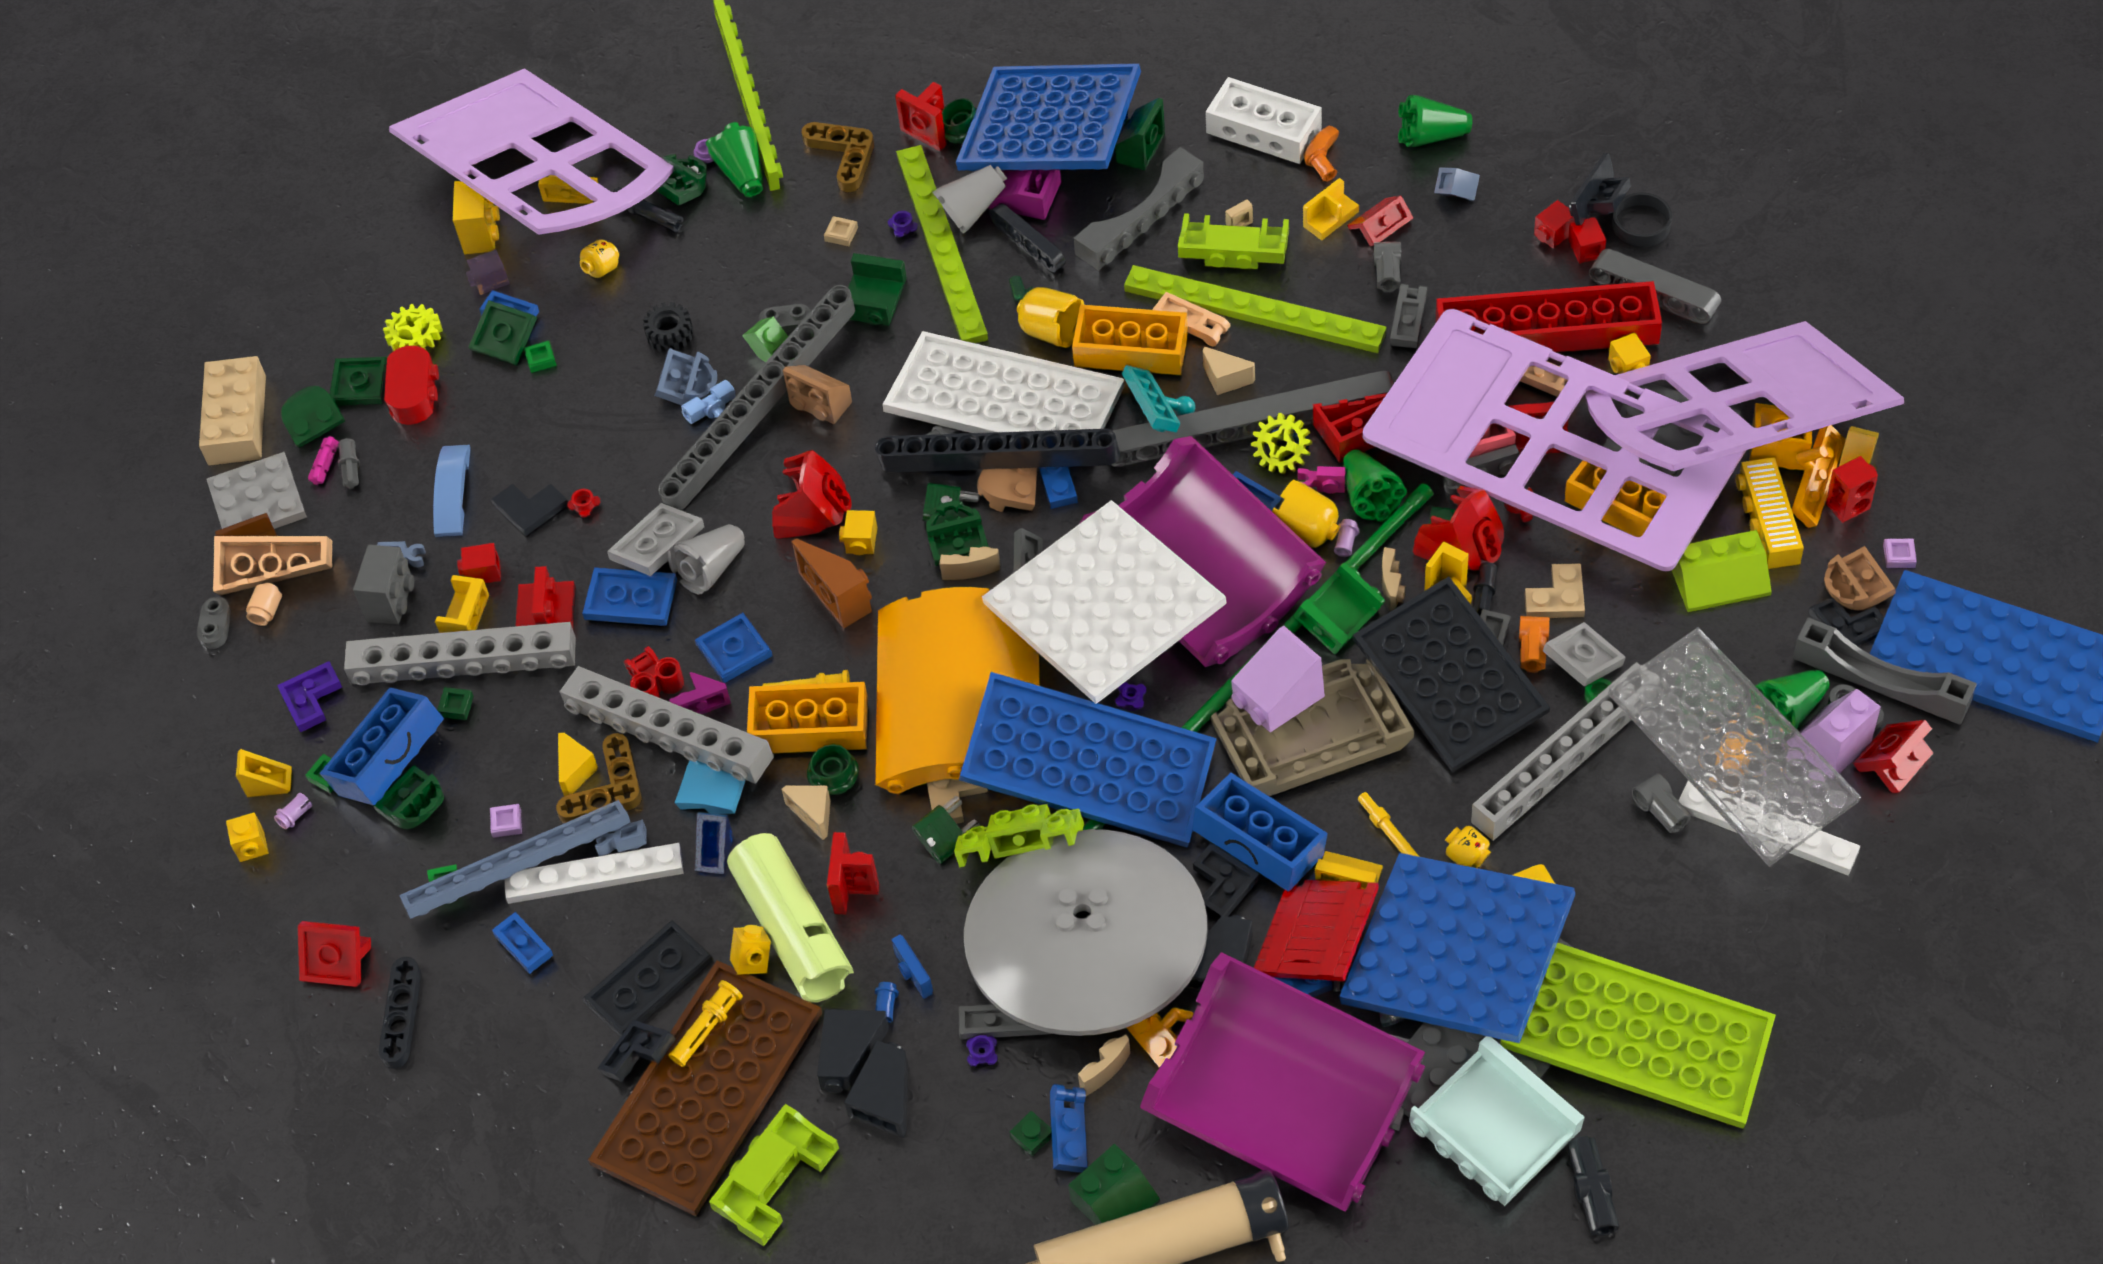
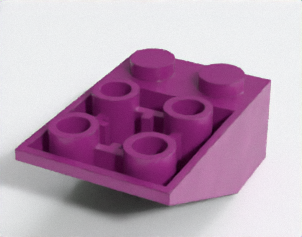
M1060 169L1001 170L1007 178L1003 182L1006 187L988 208L992 209L999 203H1003L1018 215L1045 220L1061 183Z

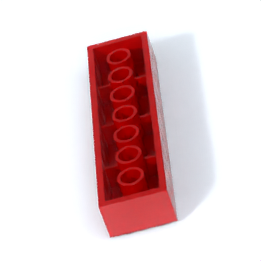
M1654 281L1436 299V322L1443 312L1455 309L1473 316L1476 320L1488 325L1492 324L1550 348L1553 352L1610 348L1611 341L1632 333L1638 336L1643 345L1660 343L1662 320ZM1472 326L1470 329L1481 335L1485 333V330Z

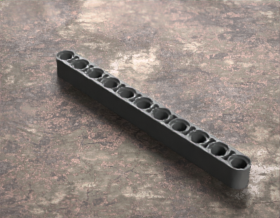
M837 285L825 294L661 481L658 491L663 504L682 511L785 394L787 388L783 369L787 366H809L855 312V306L848 287Z
M1378 371L1177 416L1181 423L1177 433L1171 431L1159 432L1153 429L1150 423L1113 430L1117 438L1120 458L1112 466L1121 467L1161 458L1173 439L1192 436L1202 447L1206 448L1255 437L1253 431L1260 432L1262 430L1259 422L1265 425L1268 424L1267 416L1269 415L1277 420L1278 413H1282L1285 420L1290 414L1295 417L1294 424L1298 420L1304 423L1303 426L1313 424V404L1322 403V406L1339 404V400L1347 399L1348 402L1365 400V396L1388 393L1394 385V381L1390 372ZM1280 426L1272 429L1269 433H1272L1273 430L1278 429Z

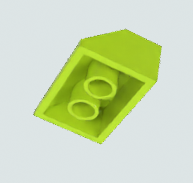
M1757 530L1690 543L1675 568L1672 569L1687 612L1770 596L1772 593L1766 552Z

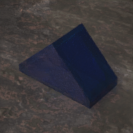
M701 812L697 814L695 871L725 873L734 838L728 815Z

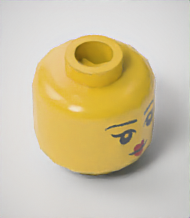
M596 240L581 250L580 267L586 274L594 278H601L617 267L619 259L618 250L611 242Z
M1466 826L1462 830L1456 827L1445 839L1449 843L1445 851L1446 855L1458 865L1478 868L1491 853L1488 850L1489 840L1473 826Z

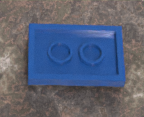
M594 568L582 613L584 620L666 626L677 584L676 573L655 572L649 576L635 570Z

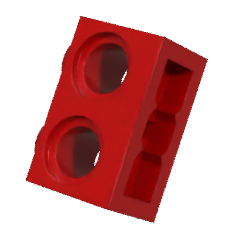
M1859 456L1832 470L1825 504L1842 523L1871 508L1878 478L1874 466L1868 464L1862 456Z

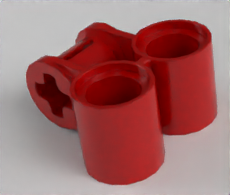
M649 646L644 648V652L635 658L624 660V665L632 677L630 687L660 698L659 692L663 691L667 694H674L679 692L684 686V678L679 662L671 657L659 660Z

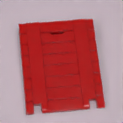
M1305 880L1301 887L1298 886L1299 882H1297L1289 892L1287 890L1283 891L1254 968L1271 977L1345 981L1348 968L1351 965L1379 885L1378 883L1368 882L1366 889H1361L1360 882Z

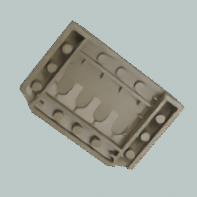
M1340 659L1323 665L1325 697L1272 732H1269L1262 725H1257L1245 709H1240L1235 705L1232 698L1226 702L1227 707L1217 715L1215 712L1211 716L1212 724L1240 778L1267 796L1399 751L1414 738V730L1387 683L1368 660H1366L1367 664H1351L1350 659Z

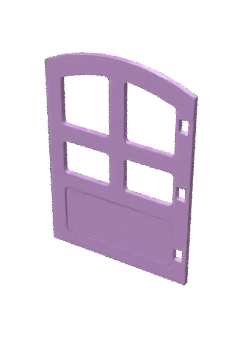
M525 68L389 126L390 133L538 235L585 226L618 214L652 194L669 178L674 169L673 165ZM568 122H574L594 135L558 152H551L532 139ZM420 139H421V140L424 141L425 143H424V144H420L419 142H417V140H420ZM510 148L517 149L534 161L532 164L495 180L490 179L471 166ZM614 148L646 170L618 192H610L572 165L603 150ZM472 174L476 178L472 180L468 175ZM548 175H555L594 201V203L544 215L511 192ZM524 210V211L527 212L528 214H527V215H523V214L520 213L519 211Z
M1806 321L1615 375L1635 386L1658 380H1666L1689 401L1630 418H1623L1615 408L1611 396H1606L1593 390L1585 392L1586 404L1592 418L1609 438L1632 454L1671 471L1904 404L1903 396ZM1717 363H1725L1747 381L1748 384L1720 392H1711L1692 376L1689 371ZM1758 397H1765L1791 419L1754 428L1729 406ZM1704 414L1730 436L1678 451L1660 444L1640 432Z

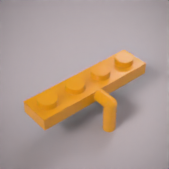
M1832 425L1819 429L1812 449L1796 455V461L1805 471L1792 506V512L1807 528L1817 526L1827 498L1832 470L1837 468L1846 441Z
M1172 1008L1163 1018L1156 1013L1126 1028L1160 1068L1165 1058L1170 1059L1177 1048L1175 1046L1177 1036L1170 1028L1177 1021L1186 1022L1187 1019L1191 1020L1194 1013L1188 1010Z

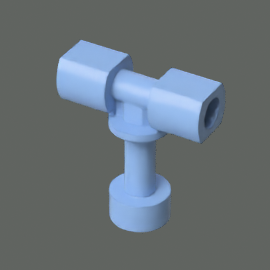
M724 380L710 388L711 394L702 400L695 397L683 404L681 408L685 419L690 424H693L706 415L711 419L717 418L724 411L725 404L736 397L735 389L730 382Z

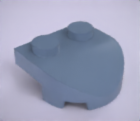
M669 348L654 396L679 405H683L695 397L702 400L710 394V388L715 386L717 371L713 370L709 364V358L700 352H697L695 357Z

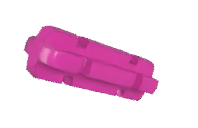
M329 436L323 439L321 449H319L312 466L313 469H311L308 480L313 482L314 485L324 483L327 475L325 472L328 473L335 456L334 452L338 448L339 442L334 437Z

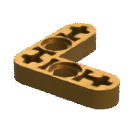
M818 122L806 124L801 132L806 146L844 152L837 172L838 186L844 192L856 191L862 183L874 149L872 132L864 128ZM836 135L844 136L840 141L832 140ZM854 157H859L862 159L858 163L849 162L850 159Z
M613 733L608 735L603 741V752L611 784L562 797L556 805V810L563 823L599 809L591 806L593 800L600 797L607 800L605 805H603L606 806L613 803L611 795H614L615 800H619L626 811L636 808L640 804L641 792L629 742L623 734ZM619 744L621 757L616 758L614 745ZM622 766L630 769L624 776H616L614 774L615 770ZM630 791V798L625 799L624 793ZM585 802L587 810H583L582 803ZM573 806V813L568 814V807Z

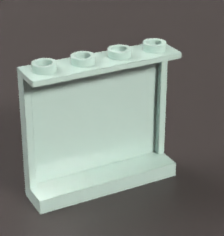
M1486 1036L1479 1043L1478 1051L1419 1108L1413 1106L1411 1108L1409 1122L1412 1129L1419 1136H1426L1434 1143L1436 1150L1443 1157H1450L1458 1164L1459 1170L1468 1179H1475L1483 1186V1191L1489 1198L1494 1201L1498 1200L1505 1206L1581 1131L1585 1117L1492 1037Z

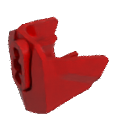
M813 450L784 459L783 464L786 469L783 470V474L793 479L797 491L777 495L779 504L774 506L772 511L774 537L780 539L815 534L828 527L840 524L844 513L847 510H851L852 506L851 497L846 491L845 483L840 474Z
M1459 486L1457 492L1460 494V497L1455 495L1450 497L1458 505L1451 520L1448 521L1432 516L1430 518L1431 524H1423L1419 528L1414 540L1413 553L1416 556L1430 560L1441 544L1446 542L1468 553L1469 570H1479L1482 563H1495L1499 559L1504 539V528L1485 490Z

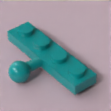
M1129 365L1125 366L1122 375L1151 427L1159 432L1171 431L1177 433L1181 423L1175 413L1178 416L1194 413L1195 402L1188 396H1181L1178 399L1166 397L1150 371Z

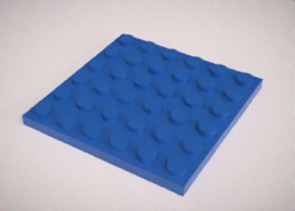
M1096 64L993 67L956 160L958 171H976L989 165L993 169L998 166L1000 170L1020 171L1107 169L1141 73L1140 65Z
M1399 853L1339 996L1340 1002L1348 1006L1520 1043L1574 900L1575 890L1573 887Z

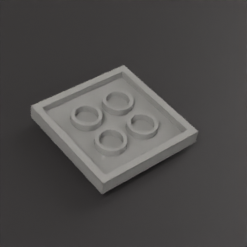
M285 452L206 479L222 529L264 513L268 514L274 529L307 518Z

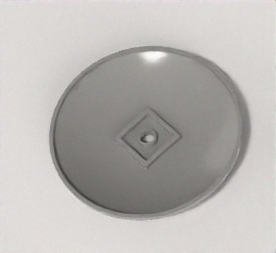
M1093 829L1077 832L1075 844L1068 846L1065 834L1054 836L1051 849L1045 850L1043 848L1007 857L985 878L971 901L964 926L966 959L970 972L984 996L1001 1012L1019 1023L1048 1033L1074 1036L1096 1035L1120 1030L1139 1023L1163 1009L1182 992L1194 976L1202 960L1207 940V914L1204 900L1198 885L1185 866L1165 849L1143 838L1123 832ZM1081 911H1087L1091 913L1085 919H1078L1075 917V915Z

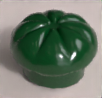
M955 99L947 104L942 111L945 139L951 143H964L977 110L969 99Z
M834 744L818 749L813 754L807 767V779L810 785L827 786L829 795L832 796L843 794L852 788L857 781L859 773L856 759L847 749Z

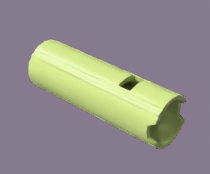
M760 833L752 835L740 844H737L728 856V867L758 921L766 931L771 944L802 999L808 1002H820L837 995L845 988L844 979L847 975L854 973L853 968L778 838L772 834Z

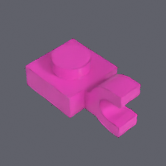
M1317 466V471L1298 468V480H1306L1302 483L1312 489L1317 487V492L1345 493V467Z

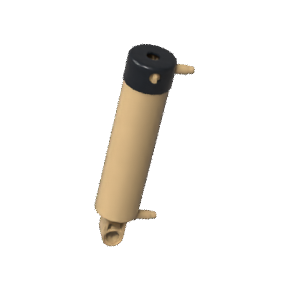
M1263 1170L1235 1179L1228 1184L1035 1244L1034 1250L1037 1260L1025 1264H1181L1263 1238H1268L1272 1253L1275 1255L1276 1261L1280 1262L1286 1259L1280 1234L1286 1232L1289 1228L1288 1217L1273 1174L1270 1170Z

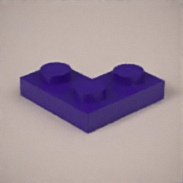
M330 661L277 685L300 732L326 721L316 699L342 688Z

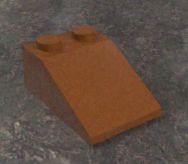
M797 538L792 541L799 574L843 629L872 612L870 604L872 595L866 585L869 583V580L861 568L857 570L851 561Z

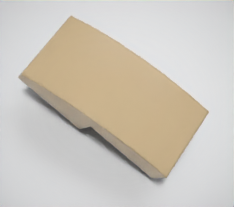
M970 547L969 556L959 554L941 555L940 559L942 580L976 578L998 571L1001 566L999 550L990 547Z
M1384 547L1382 589L1386 605L1391 612L1397 608L1398 602L1403 603L1406 586L1401 585V574L1398 573L1400 561H1395V549Z
M1127 1035L1108 1040L1099 1049L1100 1061L1087 1064L1078 1073L1080 1088L1085 1089L1086 1096L1108 1082L1126 1062L1130 1055V1044Z

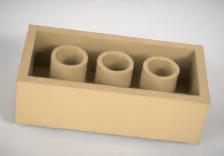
M258 356L205 362L199 447L208 466L261 460L266 375Z

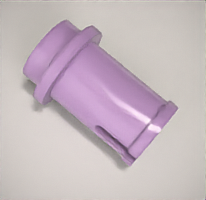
M1344 519L1338 524L1340 528L1334 552L1338 556L1349 557L1352 554L1355 536L1359 534V528L1355 521Z
M298 793L283 809L276 811L277 815L274 816V819L283 829L292 828L295 826V821L312 807V803L310 801L306 803L309 799L302 793Z

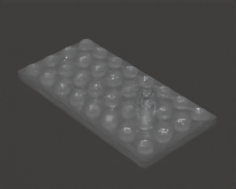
M1699 627L1609 688L1608 695L1769 867L1849 810L1861 798Z

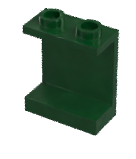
M853 253L851 258L853 276L848 288L852 295L855 312L849 321L855 320L874 325L889 326L907 278L904 261Z

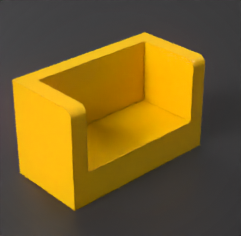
M453 575L451 583L455 593L446 617L437 616L435 620L439 633L476 630L489 597L483 579Z

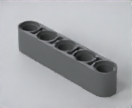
M1611 249L1602 250L1589 270L1590 277L1601 285L1654 281L1659 308L1696 323H1708L1721 303L1720 295L1711 288Z

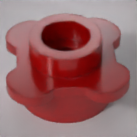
M579 489L572 494L571 500L568 501L567 505L570 510L579 512L581 517H587L595 506L600 505V498L593 496V493L588 489Z

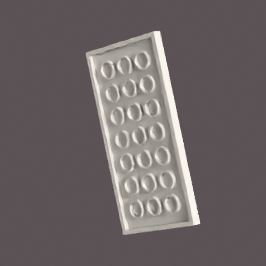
M922 331L883 403V412L969 433L1104 429L1124 389V379Z

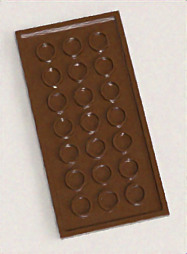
M717 960L670 1033L676 1040L669 1048L668 1053L659 1063L651 1061L588 1159L589 1164L697 1216L822 1014L821 1007L749 974L738 975L733 967ZM724 980L741 992L743 998L733 1004L726 1013L727 1018L725 1021L717 1022L702 1044L686 1062V1065L684 1067L679 1066L670 1059L668 1054L675 1048L687 1030L703 1012L702 1004L706 1000L709 1001L719 989L718 984L720 981Z

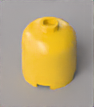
M1044 287L1033 288L1018 303L1019 326L1031 337L1055 346L1068 348L1073 344L1080 305H1084V301L1075 295Z
M1292 480L1280 496L1285 499L1280 509L1273 508L1272 512L1310 548H1317L1323 545L1327 539L1332 541L1340 528L1336 524L1339 515L1335 503L1306 484Z

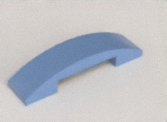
M470 445L443 446L440 451L434 483L433 521L435 537L459 536L463 534L464 510L462 503L465 471L469 469Z

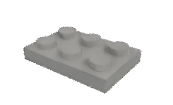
M660 503L607 551L609 559L651 576L668 561L669 550L674 545L693 538L704 528L702 518Z

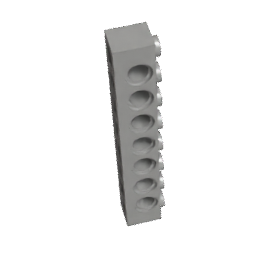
M571 622L346 641L344 670L351 685H367L368 683H393L401 680H423L436 677L450 678L459 675L476 676L483 673L563 668L565 666H575L576 637Z
M1637 662L1633 664L1472 804L1471 823L1494 841L1656 699L1658 679Z
M580 666L576 668L559 691L565 703V708L573 714H583L598 724L603 722L612 726L620 733L628 732L643 742H653L665 751H675L682 754L690 761L706 763L711 769L715 771L723 770L740 781L747 780L756 784L774 758L767 740Z

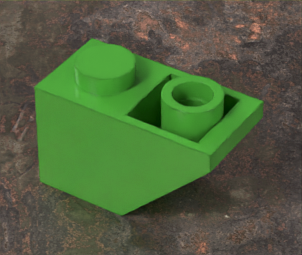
M774 316L761 319L742 335L755 354L764 362H767L788 338V335Z

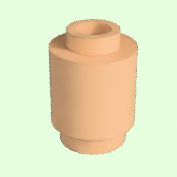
M271 583L256 585L246 608V617L250 622L266 626L269 621L273 620L282 598L278 587Z

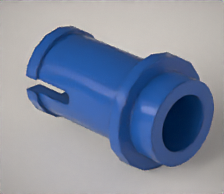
M880 982L874 991L877 995L875 1011H886L888 1022L891 1023L893 1021L895 998L899 996V991L894 983Z

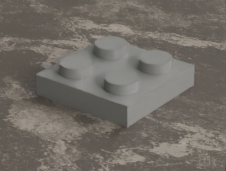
M1585 622L1546 642L1543 649L1545 654L1584 687L1621 667L1626 658Z

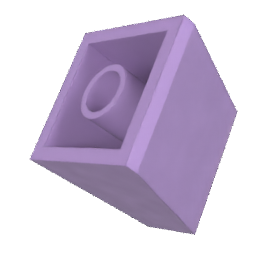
M1285 626L1279 628L1231 680L1232 700L1235 705L1240 709H1245L1257 725H1262L1269 732H1272L1325 697L1321 657Z
M1855 689L1825 706L1786 742V746L1829 779L1833 780L1872 742L1881 706L1860 690Z

